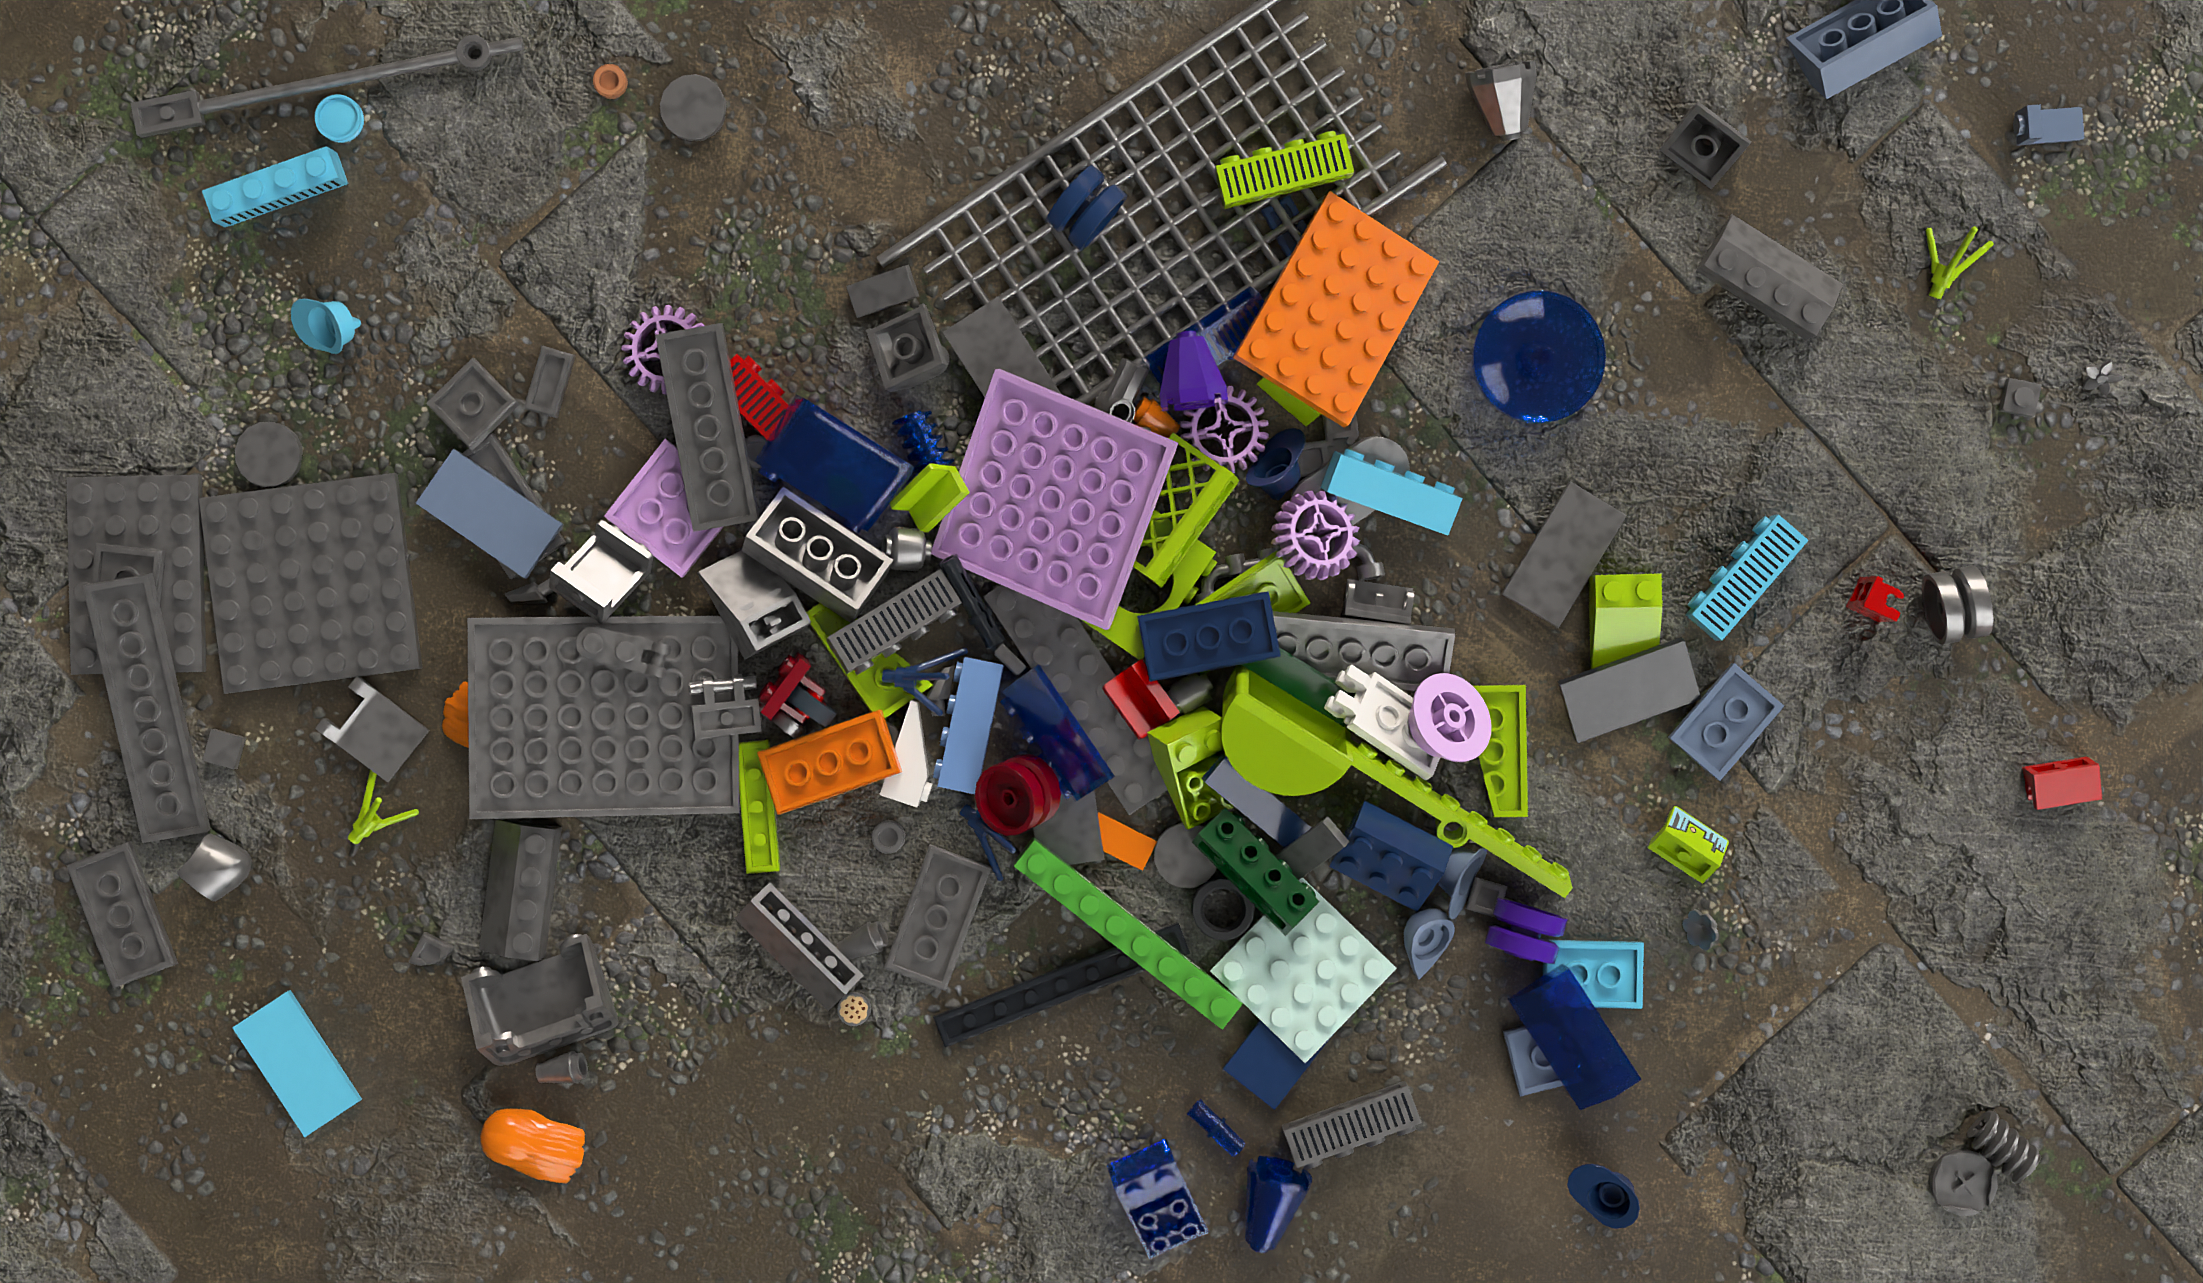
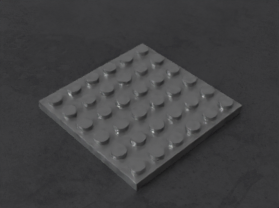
M397 473L199 498L224 694L423 668L409 561L406 559L408 551Z

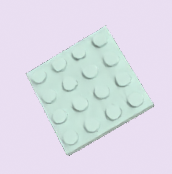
M1302 877L1299 881L1308 884L1314 890L1316 898L1320 901L1313 910L1286 936L1263 915L1210 971L1306 1063L1397 968Z

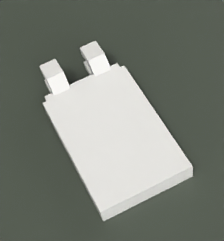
M1353 665L1348 666L1346 672L1343 670L1339 672L1335 683L1346 692L1355 693V696L1353 698L1339 690L1335 697L1330 696L1324 709L1336 718H1345L1346 728L1425 781L1433 777L1440 758L1431 756L1423 751L1415 742L1410 732L1408 717L1413 698L1376 672L1368 675Z

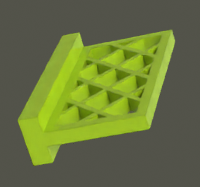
M1172 433L1168 439L1178 442V445L1186 450L1187 463L1170 466L1166 476L1168 489L1162 490L1159 497L1169 495L1171 512L1158 515L1152 514L1149 522L1151 539L1143 540L1140 547L1153 546V558L1146 567L1136 560L1133 565L1136 570L1161 588L1240 481L1234 473L1216 463L1175 433ZM1191 454H1192L1193 456H1195L1196 458H1198L1199 460L1192 462V456H1191ZM1208 465L1215 470V473L1208 482L1195 483L1193 467ZM1188 468L1191 485L1173 488L1171 471ZM1202 489V491L1197 496V490ZM1192 491L1193 503L1188 509L1176 511L1174 494ZM1183 516L1178 522L1177 517ZM1172 518L1173 530L1170 535L1157 538L1154 521ZM1158 543H1163L1158 550Z

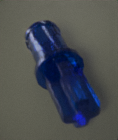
M1201 1098L1192 1106V1109L1190 1108L1186 1114L1207 1132L1206 1137H1212L1231 1156L1235 1157L1245 1147V1142L1225 1123L1226 1119L1218 1117Z

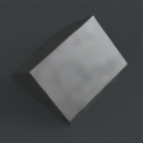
M1698 101L1686 113L1659 150L1712 189L1752 141Z

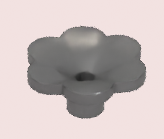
M1694 909L1690 911L1688 918L1684 919L1682 923L1683 929L1687 932L1689 943L1693 946L1699 945L1702 950L1712 948L1713 942L1717 941L1719 937L1716 921L1709 914H1702L1699 910Z

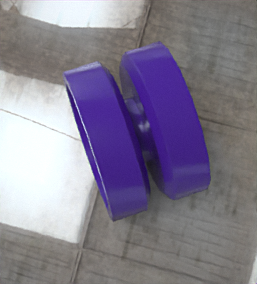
M1497 898L1493 915L1498 920L1511 924V927L1501 925L1489 926L1484 942L1519 958L1555 964L1559 947L1556 943L1541 938V934L1553 937L1563 936L1568 919L1525 904Z

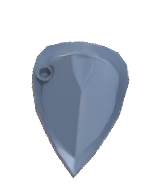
M1426 909L1412 915L1406 923L1404 946L1411 968L1417 979H1420L1434 965L1453 938L1454 924L1449 919L1447 913L1442 910Z

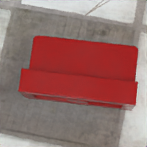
M1142 659L1102 686V690L1139 740L1148 735L1147 732L1166 723L1180 713L1157 680L1149 681L1147 666Z

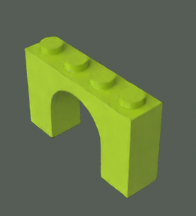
M1156 510L1153 511V515L1160 514ZM1169 519L1154 521L1157 538L1170 535L1173 530L1172 521ZM1149 524L1143 540L1151 539ZM1197 539L1172 573L1173 586L1170 596L1158 609L1149 613H1133L1118 606L1112 625L1108 630L1084 620L1082 621L1138 660L1143 659L1145 654L1137 616L1177 609L1182 602L1188 605L1198 591V588L1194 586L1200 575L1207 578L1216 565L1217 561L1212 559L1216 552ZM1158 543V550L1163 543ZM1147 545L1150 549L1153 550L1152 545Z

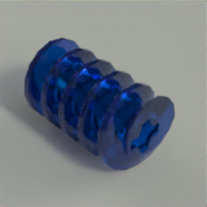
M918 410L892 422V425H903L896 432L898 437H908L902 444L903 449H914L907 456L908 460L920 461L913 468L915 473H920L929 464L950 466L954 462L953 458L943 459L942 457L949 450L948 446H937L943 435H932L931 433L938 426L937 422H926V419L932 414L931 410Z

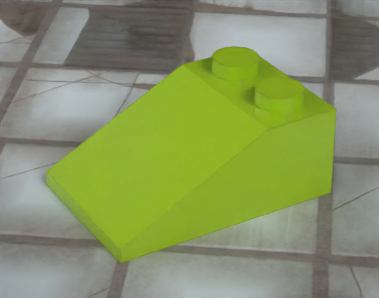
M1662 573L1592 575L1589 577L1591 669L1660 645Z

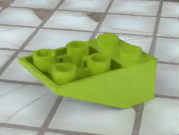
M1204 706L1147 732L1156 766L1187 830L1217 816L1224 808L1227 810L1234 808L1231 803L1201 779L1222 753L1226 756L1222 744V717Z

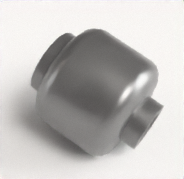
M894 527L889 532V535H884L882 553L893 559L890 568L894 570L918 571L922 568L925 560H930L932 551L931 541L926 540L924 532L918 528Z

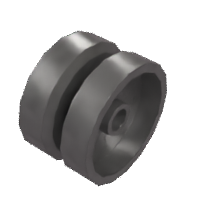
M1975 565L1956 568L1951 576L1946 571L1924 576L1922 580L1923 608L1929 629L1939 645L1959 642L1963 634L1968 639L1990 635L1993 628L1991 597L1986 581L1981 571Z

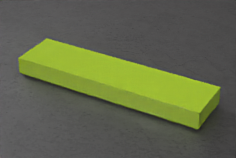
M769 740L739 742V794L746 874L780 871L775 807L757 754L759 751L770 748Z

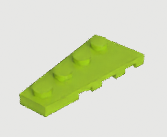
M821 603L806 612L811 620V627L870 712L880 709L883 711L884 718H887L915 698L904 691L902 687H895L894 683L882 682L884 669L896 670L897 667L906 668L911 666L896 653L885 658L881 653L871 659L874 665L858 675L854 670L846 674L826 640L829 636L850 623ZM917 680L916 689L923 693L932 687L933 684L928 680Z
M1526 685L1473 686L1483 698L1491 719L1490 740L1486 749L1478 758L1494 817H1528Z

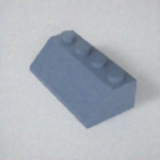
M1854 0L1790 35L1786 40L1809 84L1824 98L1828 99L1942 36L1938 8L1932 0Z

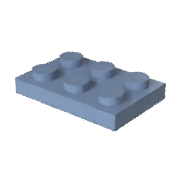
M1731 663L1668 738L1716 780L1721 781L1782 710L1784 705L1739 666Z

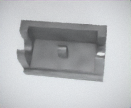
M1347 579L1342 615L1411 624L1414 601L1413 588Z

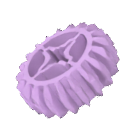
M665 305L664 315H661L658 307H652L653 318L651 319L645 312L640 313L644 323L642 325L636 321L630 323L637 331L635 335L626 332L624 337L631 340L632 345L622 346L624 352L632 353V356L623 359L624 364H635L629 371L630 376L635 377L642 373L638 380L640 386H645L651 380L649 390L655 393L661 384L662 393L665 395L667 393L664 377L651 373L644 363L649 360H660V356L657 354L659 351L656 340L651 347L646 348L642 352L646 336L654 328H656L655 335L668 333L665 324H676L685 329L705 326L703 323H698L692 327L697 317L691 313L684 319L685 309L681 307L676 310L673 316V309L670 305Z
M1228 386V403L1226 404L1233 405L1242 410L1249 421L1237 422L1231 420L1227 414L1225 404L1221 405V398L1215 399V424L1205 429L1197 430L1198 420L1208 408L1197 409L1196 412L1186 410L1184 415L1192 418L1191 422L1181 421L1180 427L1190 429V433L1182 434L1180 437L1185 441L1191 440L1193 447L1219 465H1227L1228 470L1235 473L1234 463H1238L1240 469L1244 471L1247 469L1244 458L1247 457L1251 462L1255 463L1258 458L1252 450L1255 449L1259 452L1265 450V446L1258 443L1257 440L1268 439L1269 434L1259 432V428L1266 427L1269 423L1268 420H1257V417L1264 413L1263 407L1255 411L1251 409L1257 401L1255 397L1250 398L1245 403L1242 399L1246 391L1242 389L1237 398L1232 397L1233 386ZM1221 414L1223 422L1228 423L1227 426L1231 425L1232 428H1238L1229 433L1228 447L1226 446L1225 439L1221 438V435L1218 436L1216 433L1208 434L1219 429L1222 420ZM1251 431V439L1248 446L1241 453L1234 456L1233 438L1238 434ZM1214 439L1218 441L1224 457H1218L1209 453L1199 440ZM1194 456L1192 462L1198 461L1199 459ZM1203 465V470L1208 471L1210 467Z
M1306 491L1303 493V496L1297 494L1291 498V502L1283 503L1281 507L1283 512L1276 513L1274 518L1279 524L1273 525L1271 531L1277 533L1279 537L1274 538L1271 543L1280 545L1281 550L1276 553V556L1286 557L1287 560L1284 562L1283 567L1295 566L1294 575L1299 576L1304 573L1305 578L1308 580L1315 577L1318 580H1324L1328 578V575L1336 576L1340 573V569L1347 568L1350 564L1348 559L1354 558L1357 554L1352 547L1357 546L1360 540L1353 537V534L1358 532L1360 527L1351 526L1350 521L1354 519L1355 515L1345 514L1344 511L1347 508V504L1336 505L1337 496L1332 495L1327 498L1325 491H1319L1316 494L1313 491ZM1303 512L1304 519L1301 520L1302 529L1300 532L1295 533L1297 519ZM1309 533H1312V534H1317L1318 536H1319V535H1325V536L1319 538V537H1317V536L1314 537L1313 535H1310V536H1306V535L1309 534ZM1335 538L1333 553L1328 558L1327 552L1330 551L1329 542ZM1300 546H1302L1306 550L1307 554L1301 549Z

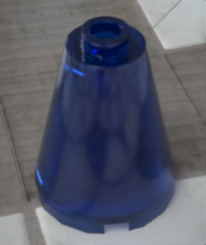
M1259 1156L1257 1162H1254L1253 1158L1249 1160L1246 1183L1245 1241L1256 1252L1267 1253L1269 1250L1276 1249L1311 1187V1174L1304 1168L1302 1173L1294 1170V1163L1289 1160L1272 1156Z

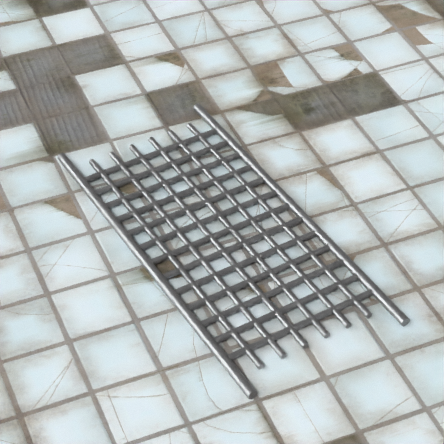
M1258 0L878 255L877 259L884 268L935 234L946 250V253L923 267L928 275L952 259L964 280L943 293L942 297L947 302L970 286L983 306L989 303L990 300L977 281L997 268L1010 289L998 296L1002 303L1016 296L1028 314L1027 317L1016 323L1020 331L1034 322L1047 342L1034 351L1038 359L1052 350L1065 369L1052 378L1055 385L1057 386L1071 377L1082 394L1076 401L1090 406L1095 403L1097 397L1102 392L1108 390L1116 372L1106 357V352L1125 340L1137 358L1133 362L1147 368L1168 353L1170 340L1177 339L1176 333L1184 331H1196V334L1275 282L1290 256L1280 262L1268 243L1289 231L1298 244L1302 235L1295 225L1315 213L1325 197L1324 195L1317 200L1310 188L1300 190L1310 205L1291 218L1279 203L1277 198L1280 196L1257 201L1246 209L1242 205L1233 208L1237 215L1217 228L1204 207L1221 197L1219 188L1199 200L1186 182L1187 179L1206 167L1217 183L1215 175L1216 166L1213 162L1232 149L1239 155L1240 160L1249 158L1241 143L1261 131L1274 151L1285 149L1284 144H1279L1268 125L1287 112L1300 130L1299 134L1287 142L1298 139L1306 140L1308 143L1317 141L1313 134L1332 121L1341 134H1345L1349 150H1353L1364 169L1345 182L1344 180L1336 181L1337 187L1331 192L1337 196L1343 194L1348 203L1370 217L1446 167L1447 163L1439 155L1391 188H1388L1377 170L1400 155L1398 149L1394 148L1371 163L1358 144L1381 129L1380 122L1377 120L1353 136L1340 116L1364 101L1361 94L1358 93L1335 109L1322 90L1345 74L1343 67H1338L1319 81H1316L1304 61L1327 46L1324 39L1298 54L1285 35L1308 20V15L1302 12L1280 27L1268 9L1281 0ZM1261 14L1273 33L1252 45L1241 27ZM1234 33L1246 51L1226 64L1214 45ZM1279 40L1291 60L1271 73L1258 53ZM1207 51L1218 67V70L1198 82L1187 66V63ZM1251 58L1264 78L1244 91L1231 71ZM1297 67L1310 87L1289 100L1277 79ZM1180 69L1191 88L1171 101L1159 82ZM1224 76L1237 96L1216 109L1204 89ZM1269 85L1282 103V106L1262 118L1249 98ZM1153 88L1164 106L1144 119L1132 100ZM1315 94L1328 114L1308 127L1295 107ZM1197 95L1210 115L1189 127L1177 107ZM1243 104L1255 124L1235 137L1222 116ZM1125 106L1137 124L1117 137L1105 119ZM1170 113L1182 133L1162 146L1149 126ZM1215 122L1228 142L1208 155L1195 134ZM1098 124L1109 140V143L1089 155L1078 137ZM1142 131L1155 152L1135 164L1122 144ZM1188 140L1201 160L1180 173L1168 153ZM1071 142L1082 161L1062 174L1051 155ZM1115 149L1128 170L1110 182L1104 179V184L1096 196L1106 187L1114 184L1120 186L1134 177L1146 197L1127 210L1122 205L1118 211L1119 215L1112 219L1089 244L1091 245L1098 241L1110 261L1090 274L1077 255L1080 251L1074 245L1071 246L1062 231L1057 232L1045 221L1049 212L1040 199L1059 186L1064 191L1069 186L1068 180L1090 165L1099 170L1095 162ZM1161 159L1173 179L1153 191L1140 171ZM1044 161L1055 179L1035 192L1024 176V173ZM1370 176L1382 194L1361 207L1350 188ZM1016 179L1028 197L1008 210L996 192ZM1179 185L1192 206L1171 218L1159 198ZM989 197L1001 216L980 228L969 210ZM1270 203L1283 224L1262 236L1250 216ZM1152 204L1165 224L1144 237L1132 216ZM1034 205L1046 225L1026 238L1013 217ZM1197 213L1210 233L1190 246L1177 226ZM962 215L974 234L953 247L942 228ZM1124 222L1137 243L1117 255L1104 235ZM1243 222L1256 242L1235 255L1223 234ZM1006 223L1019 243L999 256L986 235ZM1170 231L1183 251L1162 264L1150 244ZM1052 232L1065 252L1044 264L1032 247V244ZM1216 240L1228 261L1208 273L1195 253ZM979 241L992 261L972 274L959 254ZM1143 249L1155 270L1138 282H1135L1123 262ZM1261 249L1273 267L1252 280L1241 262ZM1025 250L1037 270L1017 283L1004 263ZM1188 258L1201 279L1181 291L1168 271ZM1070 259L1083 279L1063 292L1050 271ZM1234 267L1245 286L1225 298L1213 280ZM1116 268L1129 288L1108 301L1096 280ZM1043 277L1056 297L1035 310L1023 290ZM1161 277L1174 297L1154 310L1141 289ZM1088 286L1101 306L1081 319L1068 299ZM1207 286L1218 304L1198 317L1187 301V298ZM1134 295L1147 315L1126 328L1114 308ZM1061 304L1074 325L1053 337L1041 317ZM1180 304L1191 322L1171 335L1159 317ZM1107 313L1119 334L1099 346L1086 326ZM1152 322L1164 340L1146 353H1143L1132 335ZM1080 332L1092 352L1072 365L1059 344ZM1098 359L1109 377L1089 390L1078 374V371Z

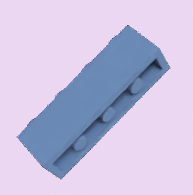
M964 657L963 663L957 662L953 679L954 682H959L957 695L950 694L947 714H951L952 719L950 728L943 727L940 746L945 747L943 760L937 759L933 778L939 779L937 787L975 794L976 782L983 770L1004 669L1003 664Z

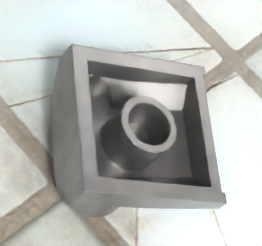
M921 304L918 308L873 329L869 328L866 330L885 390L893 392L912 388L942 374L949 364V354L940 344L925 304Z

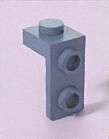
M2041 104L2025 106L2015 112L2013 121L2017 145L2081 141L2084 139L2082 108L2041 110Z

